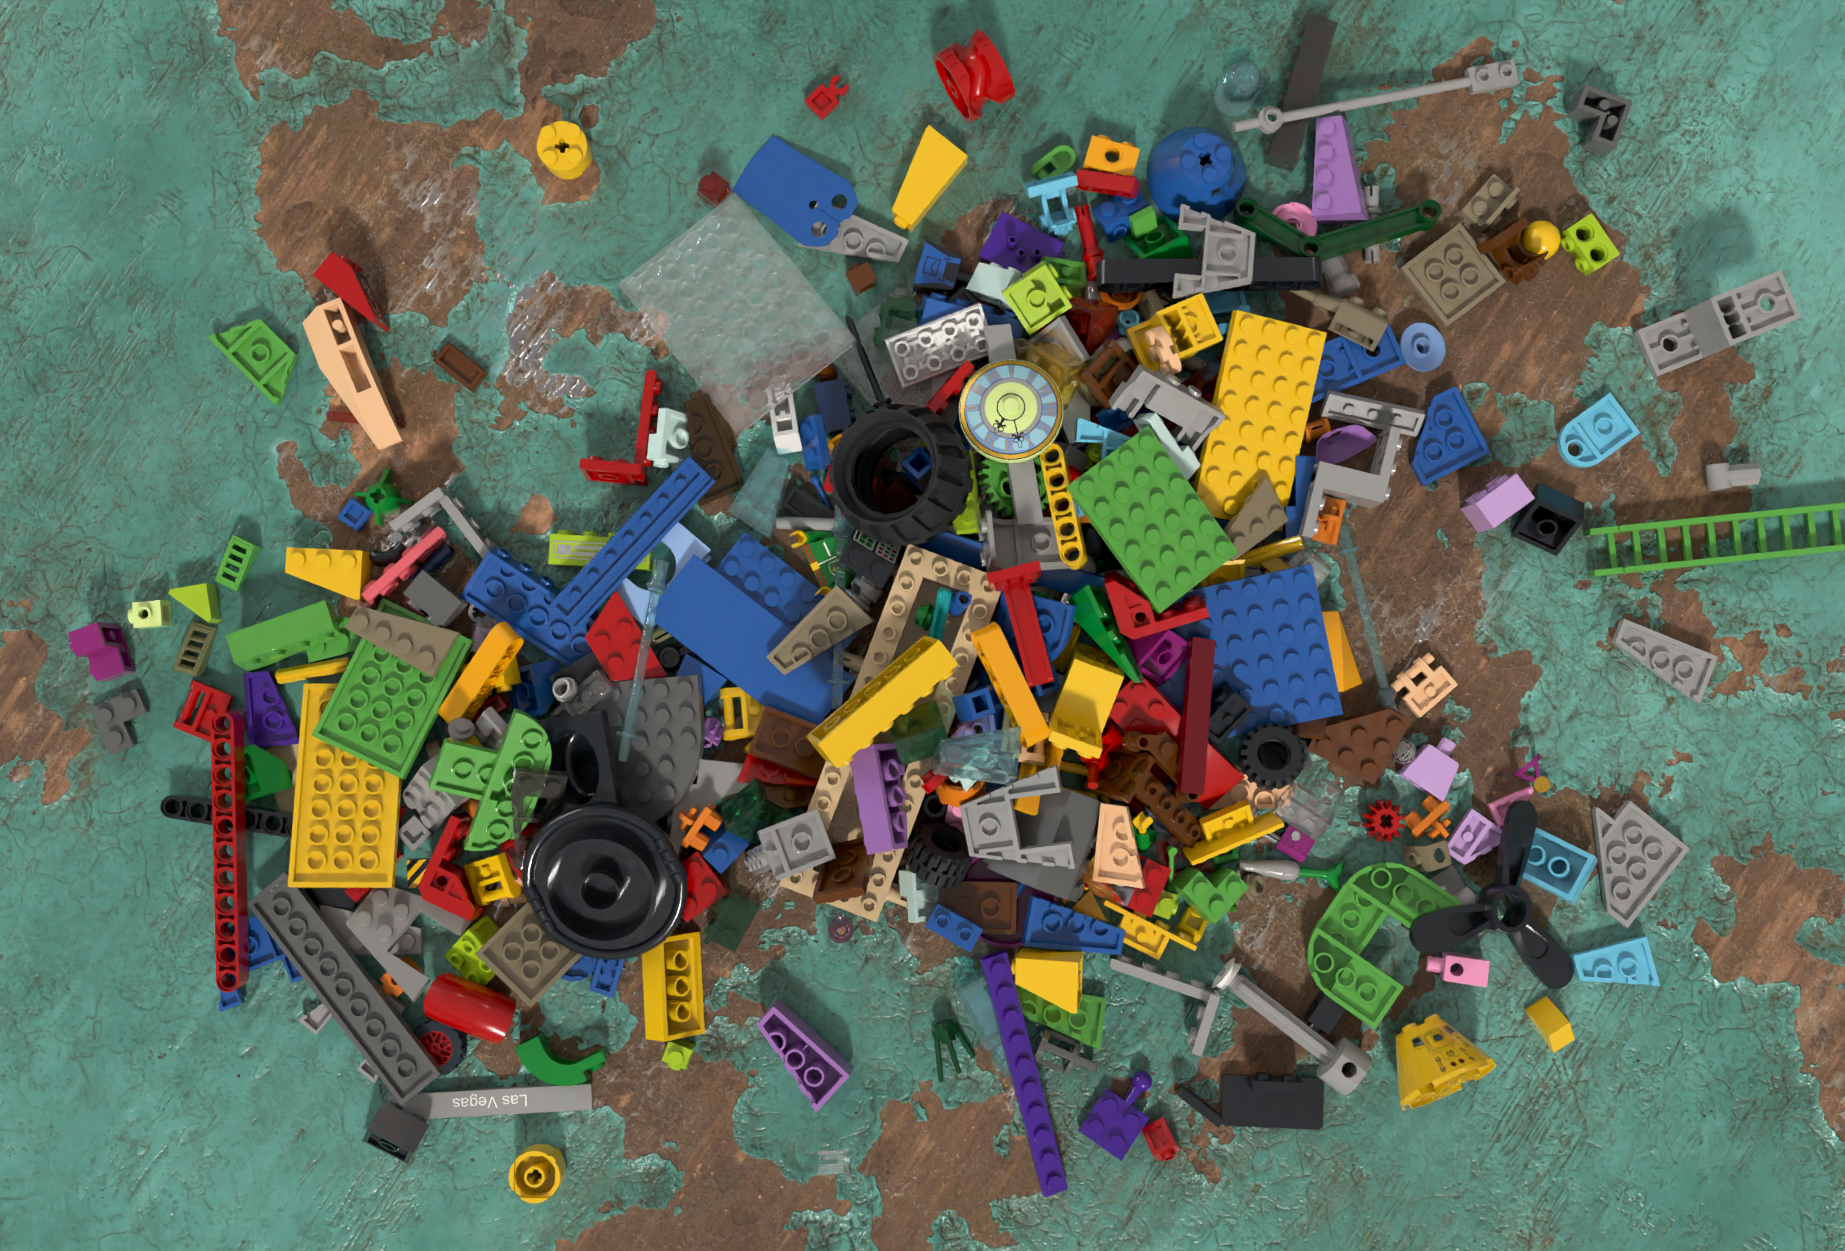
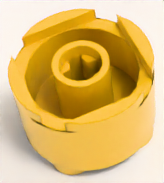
M558 121L541 129L537 141V151L547 169L561 179H574L581 176L586 168L590 166L593 153L589 141L578 125L567 121Z
M534 1144L526 1148L517 1157L509 1171V1184L513 1192L515 1191L521 1200L528 1203H541L557 1191L566 1175V1163L561 1150L548 1144Z

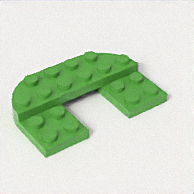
M1375 863L1357 870L1342 885L1309 936L1306 958L1309 972L1314 982L1329 998L1376 1030L1404 986L1360 957V954L1387 914L1410 928L1412 921L1416 917L1443 907L1460 905L1462 901L1419 872L1405 865Z

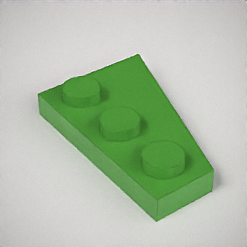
M336 617L341 634L335 636L329 642L319 643L306 649L309 663L331 659L356 651L362 637L345 628L350 618Z

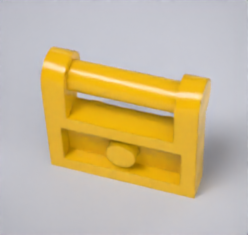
M739 687L720 689L725 721L723 739L731 741L741 738H753L765 707ZM734 697H740L743 729H735Z
M505 852L463 865L478 905L486 906L494 900L505 897L514 898L520 895L521 886L514 881ZM501 881L503 888L487 891L484 887Z

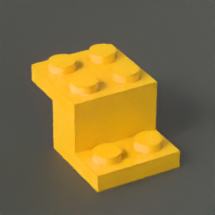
M1203 293L1160 310L1150 320L1125 331L1139 364L1154 372L1160 370V364L1158 361L1154 363L1150 358L1148 348L1151 345L1145 337V332L1154 327L1162 326L1166 330L1174 344L1171 346L1173 353H1178L1180 362L1190 359L1198 351L1223 340Z

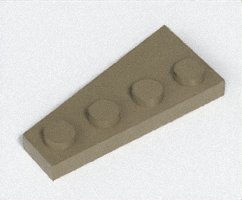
M837 584L766 658L786 675L873 622L874 619Z
M357 606L345 626L346 629L433 678L437 675L461 635L459 632L362 606Z

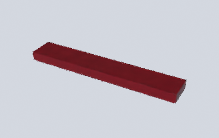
M1198 637L1188 638L1177 792L1204 795L1215 640Z

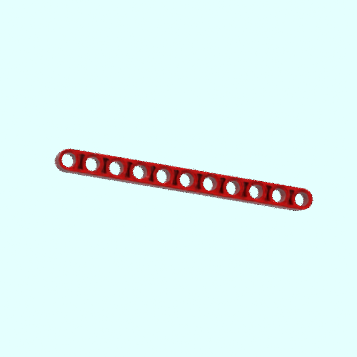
M234 710L216 713L211 719L216 984L221 991L227 993L246 984L249 978L244 721L242 715ZM225 717L230 719L231 725L229 729L224 725ZM226 742L231 746L230 754L226 753L224 749ZM226 768L230 769L232 773L230 780L225 776ZM227 793L232 797L231 805L226 802L225 797ZM227 819L233 824L232 831L226 827ZM227 845L232 847L233 856L227 853ZM227 871L233 873V882L228 879ZM228 896L233 898L234 907L228 904ZM228 922L233 923L235 932L229 930ZM229 947L235 951V958L230 956ZM229 973L236 977V983L231 982Z

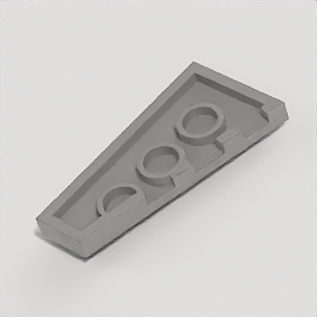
M1620 619L1611 642L1694 703L1700 704L1718 659L1717 656L1626 619Z

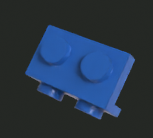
M1138 190L1136 198L1115 196L1091 210L1094 218L1105 231L1107 241L1112 243L1131 232L1129 216L1150 205Z
M822 414L812 415L798 422L806 471L826 470L829 468L831 460Z

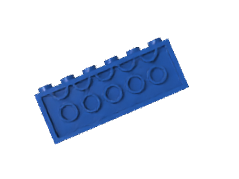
M494 546L489 550L462 591L461 598L498 622L506 621L521 637L564 665L571 663L592 650L585 639V635L599 616L597 609L576 631L548 606L561 592V589L555 586V582L552 579L533 572V568L523 561L518 562L511 557L512 554L502 547L497 548Z

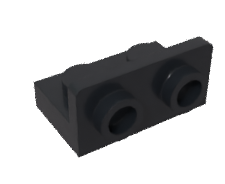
M1227 682L1216 688L1211 695L1208 737L1218 745L1254 710V707Z

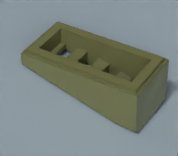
M191 622L173 670L192 676L204 677L218 629ZM197 631L208 634L206 638L195 636ZM193 642L203 643V647L193 646ZM194 651L200 654L198 657L190 655V652ZM188 661L194 662V663H195V666H194V667L188 666V665H187V662H188Z

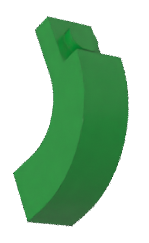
M543 1032L519 1043L515 1047L521 1062L531 1074L546 1083L558 1086H572L586 1082L592 1076L589 1068L592 1072L606 1065L604 1061L610 1056L607 1047H603L580 1059H564L551 1049Z

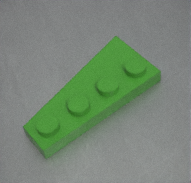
M1015 984L1023 1017L1098 1051L1100 1050L1107 998L1082 994L1078 1012L1074 1014Z

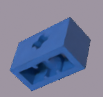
M940 902L935 906L925 925L926 928L970 953L983 931V926Z

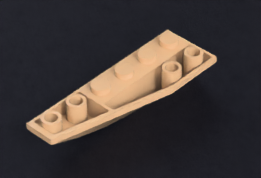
M341 297L317 306L302 324L320 369L379 450L403 441L351 306Z

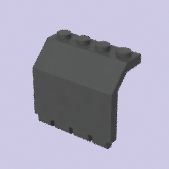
M1014 774L1011 783L1017 781L1019 776ZM1062 787V791L1059 793L1040 796L1037 815L1032 816L1015 810L1022 847L1072 841L1077 863L1075 869L1056 865L1055 867L1044 866L1043 864L1032 862L1019 863L1016 860L982 858L981 861L988 863L987 869L1043 892L1077 902L1084 892L1085 878L1091 872L1089 866L1096 851L1100 805L1103 802Z

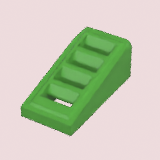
M232 535L215 581L239 592L261 547L240 536ZM239 547L246 549V554L238 551ZM235 555L242 558L243 562L240 563L234 560ZM232 564L240 568L239 572L230 569V565ZM226 573L236 577L235 582L225 578Z

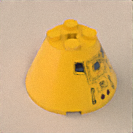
M1438 1014L1429 1016L1424 1020L1425 1023L1419 1026L1416 1023H1411L1403 1027V1032L1395 1036L1399 1105L1402 1110H1406L1405 1105H1409L1411 1109L1434 1102L1462 1089L1461 1083L1472 1079L1477 1081L1484 1077L1497 1064L1494 1059L1441 1019Z

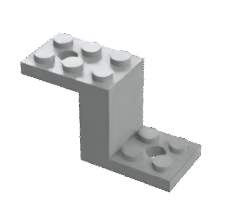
M1780 270L1712 297L1680 314L1637 330L1634 334L1651 375L1655 378L1801 318V315L1783 272ZM1761 298L1769 300L1771 304L1769 311L1761 308ZM1664 339H1670L1673 342L1674 348L1672 352L1664 349Z
M1391 426L1378 434L1369 473L1322 461L1314 464L1298 535H1300L1303 542L1317 534L1320 521L1317 520L1318 511H1322L1326 496L1367 508L1376 507L1384 503V500H1388L1391 492V486L1388 485L1390 476L1394 475L1397 467V461H1394L1396 451L1400 450L1403 437L1400 436L1401 428Z
M489 707L483 711L474 724V736L483 747L499 750L508 725L492 707ZM439 754L420 767L402 794L406 805L414 809L420 816L424 826L430 828L434 833L444 826L456 808L470 799L469 797L429 789L428 783Z

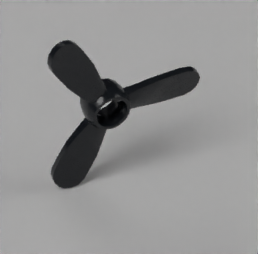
M1526 800L1514 801L1506 811L1498 850L1495 881L1480 890L1476 896L1475 903L1447 906L1416 917L1410 925L1409 938L1412 945L1419 952L1435 954L1460 945L1485 929L1506 934L1519 957L1536 979L1548 988L1561 989L1571 981L1574 974L1572 960L1548 932L1530 919L1532 912L1531 901L1528 894L1520 888L1537 825V812L1531 802ZM1504 895L1507 908L1505 915L1500 920L1497 914V906L1500 898Z

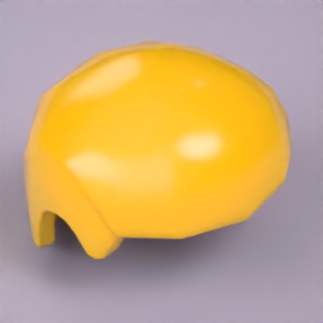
M1535 221L1524 229L1520 240L1527 252L1532 251L1538 255L1548 251L1549 253L1544 258L1547 260L1558 251L1561 237L1559 229L1551 222Z

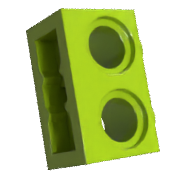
M1592 213L1560 234L1562 247L1567 252H1570L1575 260L1577 269L1583 272L1585 276H1588L1620 255ZM1576 231L1582 233L1583 241L1577 238ZM1590 252H1594L1597 255L1598 261H1594L1591 258Z

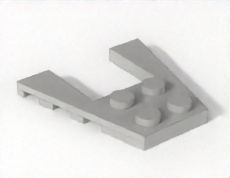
M1058 764L960 805L969 856L995 860H1016L1019 863H1040L1044 866L1055 867V865L1069 867V869L1077 867L1072 841L1027 847L1021 846L1012 800L1061 792L1062 784Z
M373 888L346 922V925L400 988L415 1002L430 982V979L391 954L392 948L420 912L460 938L473 925L476 919L468 921L423 900L422 896L398 888Z

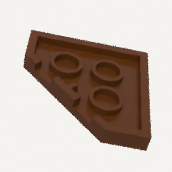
M1389 706L1368 714L1362 713L1344 718L1342 721L1331 724L1327 723L1325 741L1310 739L1307 748L1308 751L1374 785L1410 726L1412 719Z

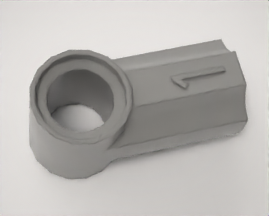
M1719 463L1705 466L1708 491L1757 485L1761 478V469L1757 463L1737 465Z

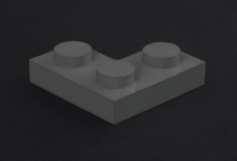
M134 689L90 709L109 755H116L137 745L128 721L150 712L141 689Z

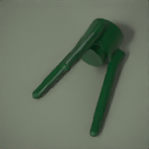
M952 1018L933 1025L935 1031H932L940 1083L943 1082L940 1040L942 1044L947 1043L957 1074H961V1069L952 1041L956 1040L955 1034L970 1057L975 1058V1054L962 1034L959 1024H954Z

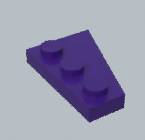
M272 671L243 673L249 746L254 744L260 748L299 744L300 734Z

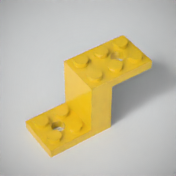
M1076 641L1071 653V663L1049 717L1048 741H1051L1052 745L1060 749H1067L1068 747L1076 750L1078 755L1088 759L1092 757L1099 759L1103 749L1102 731L1124 679L1123 670L1105 651Z

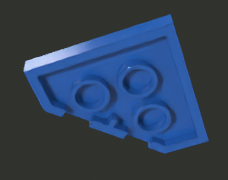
M1457 386L1434 396L1430 400L1410 463L1421 487L1490 453Z

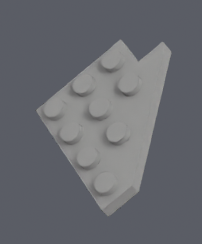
M1626 800L1613 818L1595 806L1592 808L1603 908L1608 915L1623 927L1628 928L1690 848L1634 803Z

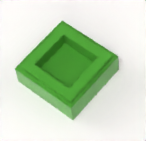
M1151 205L1129 216L1131 232L1135 239L1158 228L1155 210Z

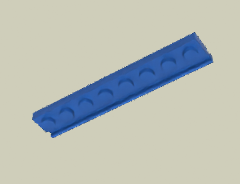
M687 456L548 606L577 631L716 481Z

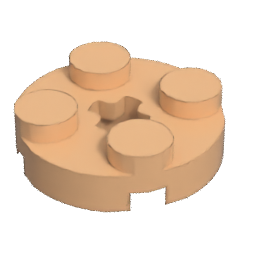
M1157 326L1146 331L1145 337L1151 345L1148 348V353L1154 363L1159 362L1161 373L1175 375L1182 369L1178 353H1173L1171 346L1174 344L1166 330L1162 326Z

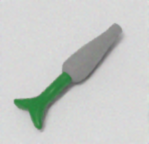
M1238 860L1237 869L1283 880H1295L1298 877L1325 879L1330 883L1335 892H1338L1339 883L1337 878L1342 872L1345 862L1343 860L1333 867L1320 869L1301 867L1291 860Z

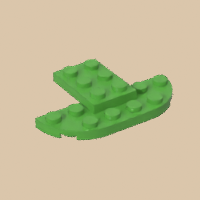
M514 708L499 750L447 738L444 739L428 783L429 789L480 800L463 845L464 850L485 851L497 848L498 844L510 838L514 839L519 835L532 816L551 765L552 752L548 736L542 725L533 716L522 710Z

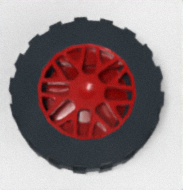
M433 1019L424 1022L414 1030L415 1035L444 1071L441 1075L449 1074L464 1060L463 1057L467 1053L466 1046L468 1045L464 1032Z

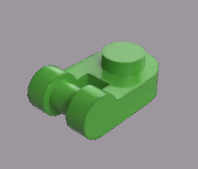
M1060 145L1030 168V171L1040 179L1066 173L1074 165L1075 153L1069 146ZM1049 164L1054 169L1051 174H1048L1045 170V167Z

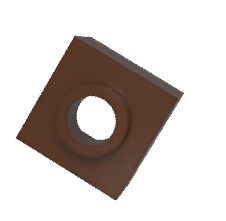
M868 262L854 264L848 269L849 272L845 274L846 280L856 297L878 285L877 278Z

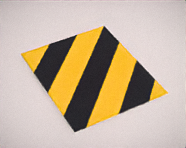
M429 859L407 860L408 888H419L418 885L429 864Z

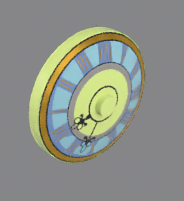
M1021 360L997 361L975 373L963 389L959 402L960 425L967 441L983 456L1002 463L1028 461L1042 454L1056 439L1063 420L1062 397L1054 380L1038 366Z

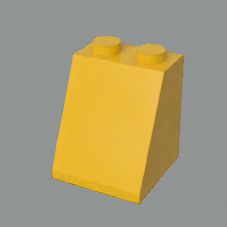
M1022 946L1020 951L1015 953V959H1012L1011 963L1012 975H1015V984L1070 1013L1077 1014L1082 1000L1083 952Z

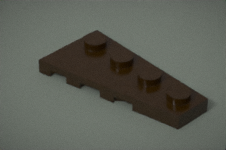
M705 393L683 402L691 458L716 481L698 500L699 506L745 488V482L709 394Z

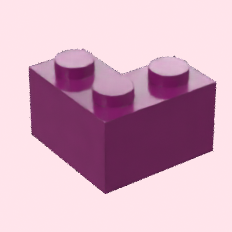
M96 622L68 632L71 651L76 657H88L90 662L89 671L96 681L108 682L136 672L120 624Z

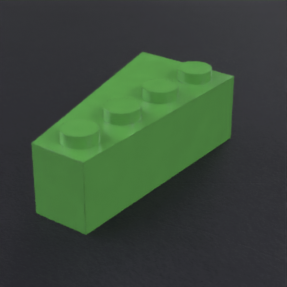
M324 600L227 634L226 639L234 664L253 673L316 644L329 642L335 636L341 634L333 606Z

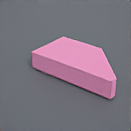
M1526 787L1487 803L1496 826L1499 828L1503 826L1506 811L1511 803L1517 800H1529L1530 795L1534 791L1533 787Z

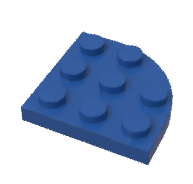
M1002 591L996 623L1001 628L1020 670L1024 671L1004 592ZM1032 594L1049 663H1051L1061 654L1069 641L1077 605Z

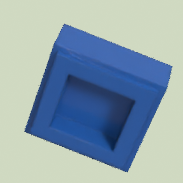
M351 497L337 518L357 532H361L374 512Z

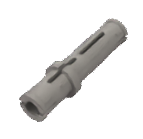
M1370 186L1363 187L1369 220L1382 215V209L1379 208V186H1372V196H1370ZM1379 244L1364 249V263L1371 264V253H1373L1374 264L1381 262Z

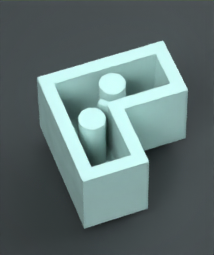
M979 262L966 289L980 301L997 305L1003 311L1014 312L1001 291L1022 278V273L1012 267L1004 269L993 262L990 265Z

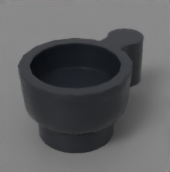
M669 644L660 649L658 660L664 670L675 672L679 671L686 653L692 654L694 652L686 646L682 648L676 644Z

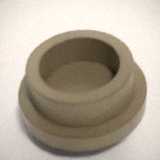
M1248 873L1243 880L1249 887L1245 892L1246 895L1251 899L1263 895L1265 891L1263 877L1256 873Z

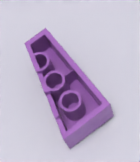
M1342 115L1317 118L1312 217L1320 225L1369 220L1365 206L1364 191L1360 182V172L1355 158L1356 153L1350 125Z
M904 742L873 744L865 749H859L853 755L854 758L850 762L867 855L908 848L907 814L902 811V805L904 800H906V790L901 788V775L905 774V764L900 762V752H904Z
M779 998L759 1020L757 1026L773 1050L779 1054L784 1062V1066L788 1072L792 1073L798 1082L799 1088L803 1094H806L812 1103L811 1106L817 1112L848 1079L854 1066Z

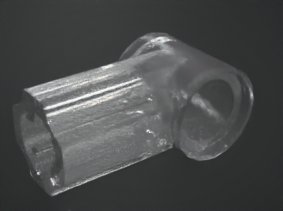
M1342 256L1321 262L1322 271L1328 280L1327 287L1331 296L1342 299L1360 290V283L1356 274L1348 269Z

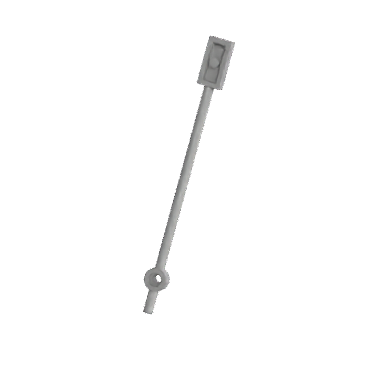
M1514 59L1467 68L1464 71V78L1282 113L1274 106H1267L1259 112L1256 118L1232 122L1233 132L1258 128L1262 133L1273 134L1285 122L1466 87L1468 88L1469 95L1515 87L1519 84ZM1268 115L1273 116L1274 122L1268 119Z

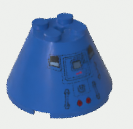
M1187 127L1177 130L1165 137L1151 155L1147 168L1150 195L1159 210L1176 222H1179L1181 204L1190 206L1191 210L1198 213L1205 212L1210 214L1211 218L1219 221L1236 207L1238 200L1243 195L1246 185V167L1243 157L1236 145L1228 137L1216 130L1206 127Z

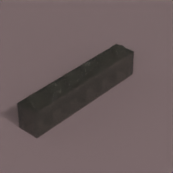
M1311 14L1308 15L1305 22H1300L1296 37L1300 38L1298 46H1293L1289 60L1293 61L1291 69L1287 68L1282 82L1286 84L1284 93L1280 92L1276 102V107L1279 108L1281 113L1314 106L1338 22ZM1310 118L1282 123L1281 127L1271 135V139H1266L1262 150V154L1266 155L1264 164L1292 172L1298 163Z

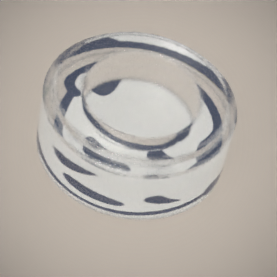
M1402 738L1391 755V759L1399 764L1410 763L1416 755L1414 743Z

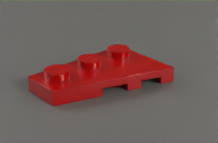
M748 754L737 779L738 783L816 787L818 783L817 780Z

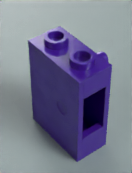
M1001 212L979 254L978 262L988 265L993 262L1004 269L1012 267L1024 274L1039 264L1043 257L1063 259L1066 253L1062 251L1064 247L1063 242Z

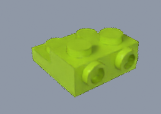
M1044 261L1022 274V278L1001 291L1029 335L1072 308L1068 301L1072 298L1070 292L1065 285L1061 287L1055 280L1059 277L1052 264L1046 266Z

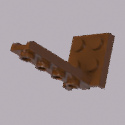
M1124 748L1115 753L1108 751L1107 754L1111 759L1110 764L1104 771L1098 773V787L1096 789L1088 788V778L1083 787L1088 792L1130 803L1133 796H1135L1182 844L1193 848L1203 832L1201 824L1150 772L1156 760L1150 754L1127 751Z

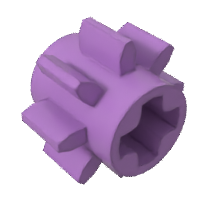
M707 716L704 719L705 748L711 747L712 744L718 746L723 737V731H725L721 729L722 724L718 719Z

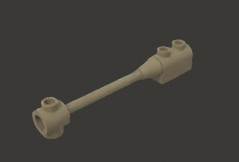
M1204 240L1198 250V258L1203 257ZM1311 290L1290 291L1312 302L1314 306L1333 319L1328 330L1371 351L1375 350L1390 320L1386 319L1387 313L1384 310L1374 308L1371 312L1363 308L1364 301L1358 297L1353 296L1350 300H1347L1345 298L1341 299L1316 293Z

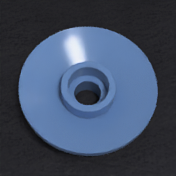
M1420 322L1408 326L1403 331L1399 347L1407 365L1414 370L1428 372L1436 369L1442 363L1445 357V343L1442 335L1435 327Z

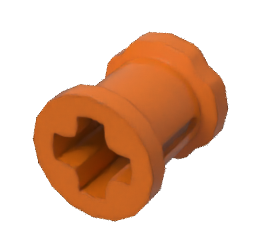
M1320 417V420L1306 423L1303 436L1305 444L1311 443V440L1320 438L1323 434L1331 431L1328 419Z

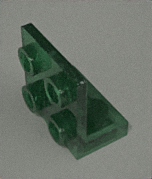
M757 778L753 779L721 807L726 831L756 846L761 845L757 831L796 817L794 813L769 801L763 781Z
M734 892L729 897L725 895L715 910L719 914L717 919L712 918L703 932V935L706 936L703 943L708 945L713 940L735 952L760 907Z

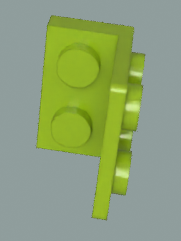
M487 915L484 916L462 935L445 954V958L465 979L486 986L495 974L475 953L499 928Z

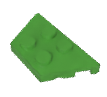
M262 319L248 322L245 326L230 328V331L218 335L214 333L208 337L274 405L278 407L281 405L298 355Z

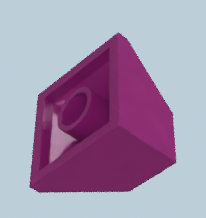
M1170 629L1134 640L1131 638L1126 640L1141 673L1161 686L1187 659L1188 641Z

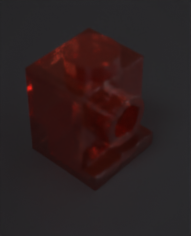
M712 171L709 176L705 175L700 180L697 196L717 210L732 191L729 183Z

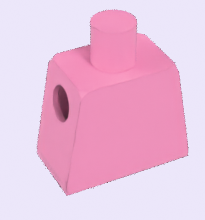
M1442 951L1441 958L1427 956L1426 971L1440 973V977L1444 981L1487 987L1490 961L1482 955ZM1454 963L1458 964V968L1455 971H1450L1451 965Z

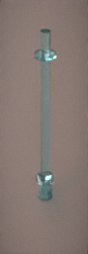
M834 505V528H831V533L836 538V559L844 547L849 534L852 533V529L849 528V522L844 514L841 516V510L837 505ZM835 565V586L838 584L845 590L846 571ZM844 639L833 645V679L826 680V683L833 684L832 708L842 706L843 684H849V680L843 679Z
M1348 524L1341 525L1339 533L1344 550L1339 551L1338 555H1345L1379 686L1376 699L1380 700L1381 708L1389 706L1398 711L1394 697L1397 694L1388 684L1355 552L1361 550L1360 546L1353 547Z
M653 560L650 581H647L646 587L649 588L650 597L623 731L616 732V735L622 736L618 761L628 762L632 738L639 739V735L633 733L659 598L660 594L667 589L665 581L670 563L663 560Z

